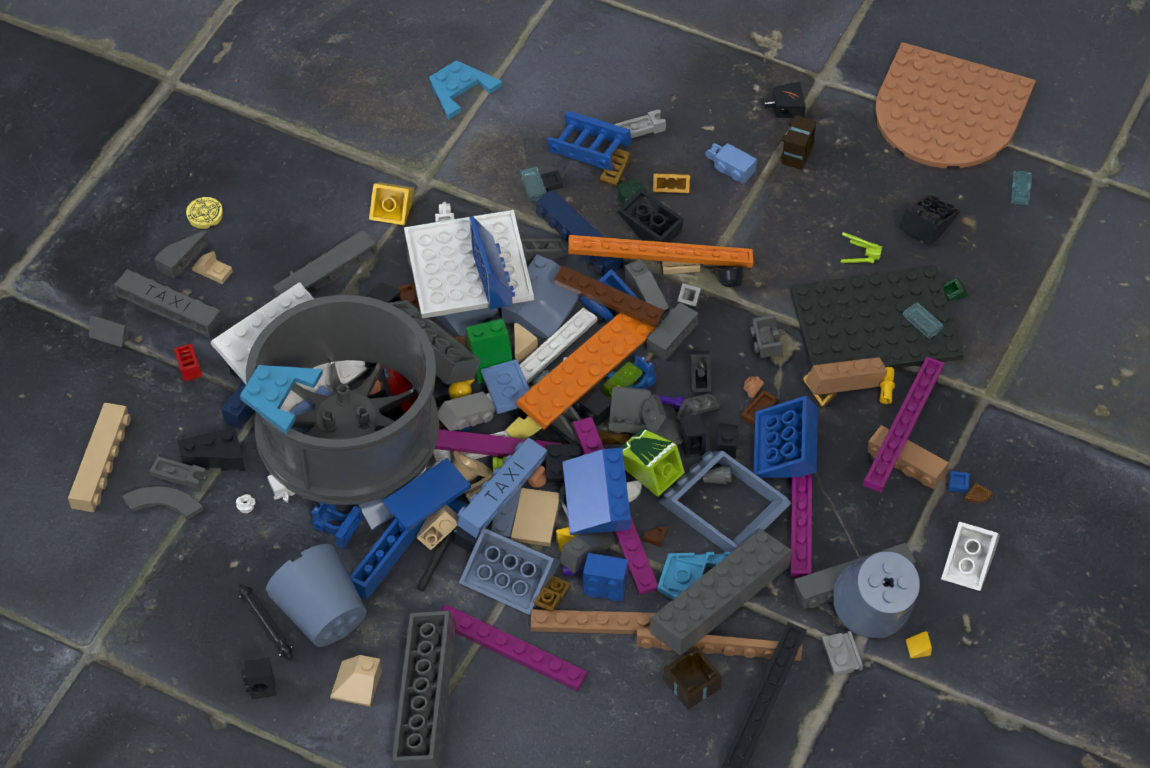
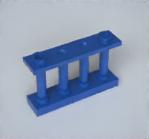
M567 111L565 114L567 127L558 139L547 138L550 152L610 171L613 169L611 156L619 145L629 147L632 143L630 129L571 111ZM573 130L582 132L573 144L565 142ZM588 135L597 137L589 149L581 147ZM604 140L611 141V145L604 154L596 151Z

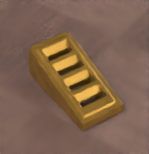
M618 148L611 156L613 170L604 169L600 177V182L615 187L631 162L630 152Z

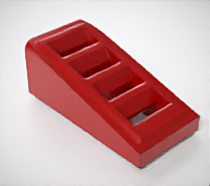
M192 343L175 348L174 351L183 380L189 381L201 377L202 373Z

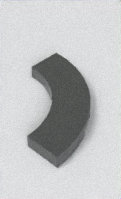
M145 487L122 495L123 501L132 513L143 508L162 505L178 512L188 520L204 511L202 505L192 496L169 487Z

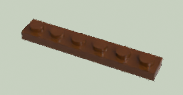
M565 266L560 268L554 278V284L654 328L658 326L664 315L665 310Z

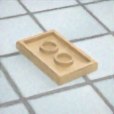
M522 488L511 540L551 546L560 502L559 493Z

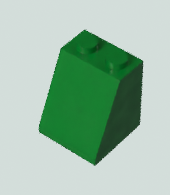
M503 318L466 327L468 350L481 359L475 375L478 384L485 383L481 375V369L513 360L508 331Z

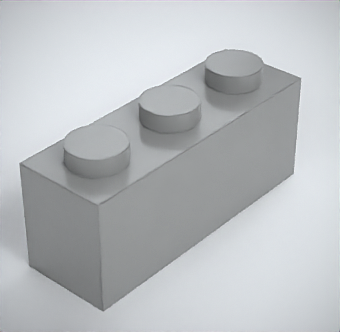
M479 392L444 401L438 411V418L449 431L461 430L465 427L489 422L493 418V413L496 409L484 392Z

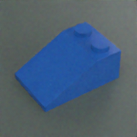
M612 269L598 280L601 283L638 298ZM583 296L579 298L592 313L595 311L604 317L605 322L608 323L615 317L604 305ZM614 310L617 316L620 312Z

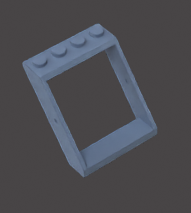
M724 451L706 452L702 456V460L692 465L686 475L676 480L677 484L667 489L663 493L664 496L659 500L660 504L725 552H733L760 529L764 531L791 504L786 496ZM716 463L721 466L730 467L733 475L772 502L733 541L678 501Z

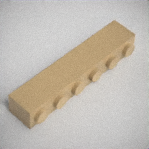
M110 403L103 404L68 497L71 509L94 512L96 506L100 504L101 492L107 486L108 473L112 472L114 457L118 456L120 441L124 440V430L130 424L131 416L128 414L126 406Z

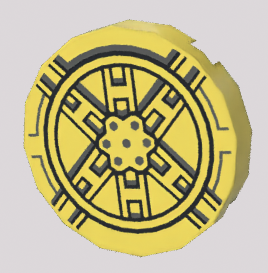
M202 197L197 198L188 205L186 215L192 226L199 229H207L221 221L223 210L221 204L216 199Z

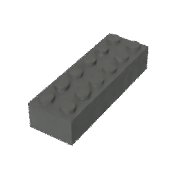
M409 301L389 303L412 317L424 330L434 351L436 376L443 383L452 384L475 378L481 359L430 318H422L421 311Z

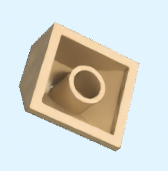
M358 655L342 661L330 698L371 707L382 673L380 659Z

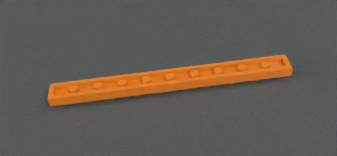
M569 235L568 254L629 259L641 258L642 260L734 267L747 266V268H752L753 251L746 248Z

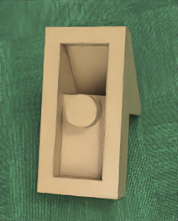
M214 251L202 255L192 267V271L221 284L233 272L231 266L216 260Z

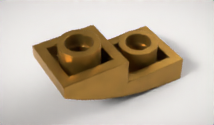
M552 576L547 586L543 587L534 605L553 612L566 596L571 583Z

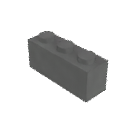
M679 303L675 308L673 307L669 311L668 316L659 322L655 331L648 334L646 339L647 351L666 361L698 325V312L682 303Z

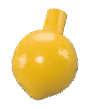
M474 379L452 383L448 391L451 400L471 395L470 385Z

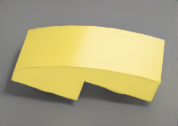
M529 416L525 420L518 417L506 429V432L512 438L526 439L542 427Z

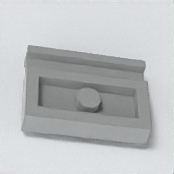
M848 631L846 634L839 633L822 637V644L833 676L863 669V664L851 631Z

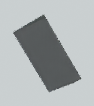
M95 316L90 317V338L123 347L128 339L125 325Z

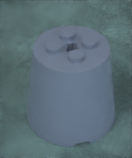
M320 544L301 552L302 557L293 563L291 560L286 562L275 572L266 586L268 596L317 647L330 645L346 637L362 622L367 612L337 549L332 544Z
M879 552L851 563L840 573L833 589V604L839 619L849 630L862 637L885 638L895 634L907 623L912 614L920 588L918 572L906 557L895 552Z

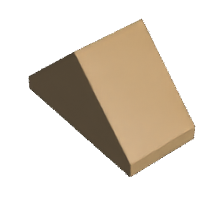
M514 323L515 359L518 360L520 365L538 348L537 337L520 324Z

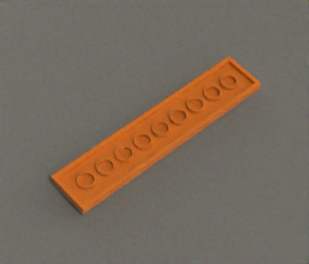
M619 313L519 398L516 405L545 430L646 342L648 334L654 332L656 328Z

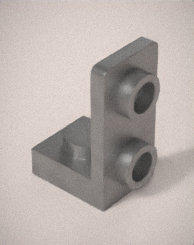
M710 394L687 398L683 401L675 417L681 422L682 417L720 408L721 404Z

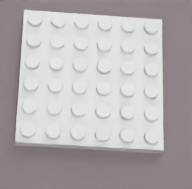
M514 210L473 216L494 237L495 243H499L501 250L499 255L504 258L506 266L504 271H508L510 276V282L508 283L509 286L513 285L515 297H512V303L534 300ZM469 217L404 227L422 318L489 308L472 254Z
M299 282L211 341V345L246 384L247 359L260 333L283 312L314 298ZM347 360L335 362L340 382L347 385L371 369V367H365V361ZM330 363L314 367V369H322L323 371L315 388L296 382V384L311 392H316L319 388L325 386L333 393V375ZM291 390L280 409L289 412L304 401V399Z

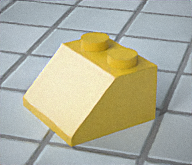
M382 182L374 183L369 220L405 225L412 205L414 188Z

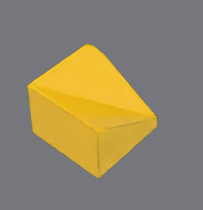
M569 527L556 530V541L560 552H562L563 545L574 537L579 536L578 534L570 535Z

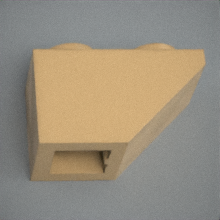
M445 505L426 518L416 536L417 539L432 550L457 526V513L448 505Z

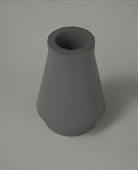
M724 465L707 471L703 475L704 483L727 485V483L732 482L731 468Z

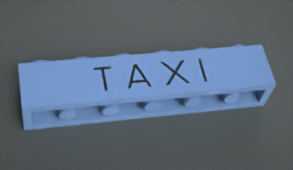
M529 437L524 443L520 442L515 448V453L507 456L503 467H498L492 475L493 478L490 481L486 480L480 493H475L469 501L470 504L467 507L463 506L457 515L459 517L457 525L477 538L482 528H486L536 471L539 465L543 463L547 450Z

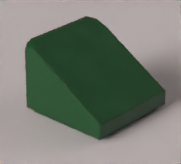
M958 277L943 285L948 301L968 296L963 283Z

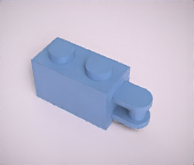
M714 143L711 149L705 152V155L714 161L715 169L743 184L756 171L757 159L728 143L724 147Z

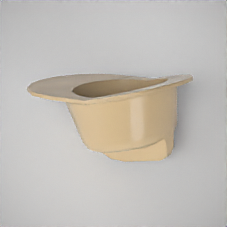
M453 451L455 458L452 464L467 481L473 480L478 475L487 477L493 473L485 464L467 457L461 452Z

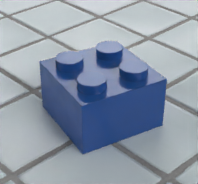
M588 553L583 572L584 595L593 598H607L611 601H623L628 583V559Z

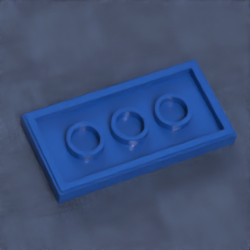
M446 458L383 500V505L402 527L408 531L469 490L471 484Z

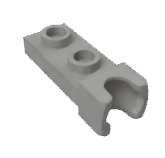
M654 110L648 112V115L614 125L630 129L631 138L652 132L656 134L665 131L666 120L661 119V110Z

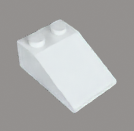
M959 522L941 580L981 591L1000 537L999 534Z

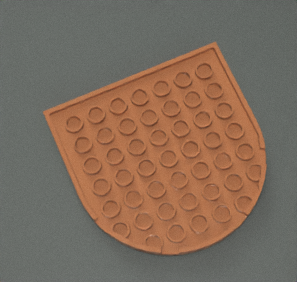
M902 42L877 96L875 108L876 121L886 141L894 149L898 148L905 153L904 156L911 160L939 168H947V166L964 168L978 165L994 158L1003 148L1005 149L1011 142L1032 94L1036 80Z

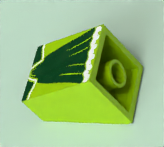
M644 428L621 447L625 470L658 497L685 473L677 444Z

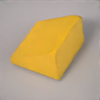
M927 631L906 639L910 659L931 656L932 646Z

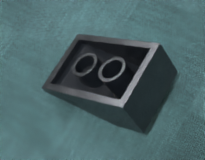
M642 189L618 210L619 215L642 241L670 243L682 231L684 218Z

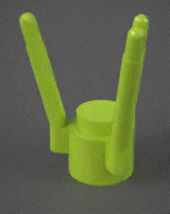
M845 232L842 233L843 236L852 239L850 240L851 244L866 248L865 256H868V258L842 259L841 263H874V260L880 259L882 246Z

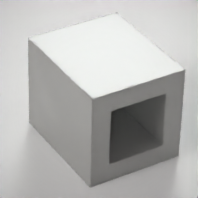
M682 283L678 302L697 307L702 289Z

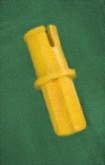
M885 367L888 372L883 381L880 382V402L890 404L892 403V392L895 388L893 383L894 369L892 367Z

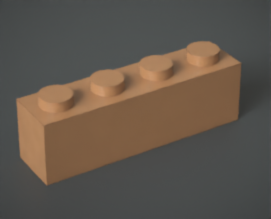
M880 357L813 365L806 382L813 395L880 387V382L883 381L888 371Z
M882 425L868 443L867 452L875 458L889 432V429ZM907 440L895 468L904 472L905 475L917 479L923 485L935 489L947 474L949 462Z

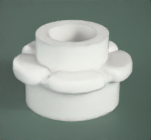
M244 494L237 498L236 507L242 513H249L254 509L255 499L251 498V495Z

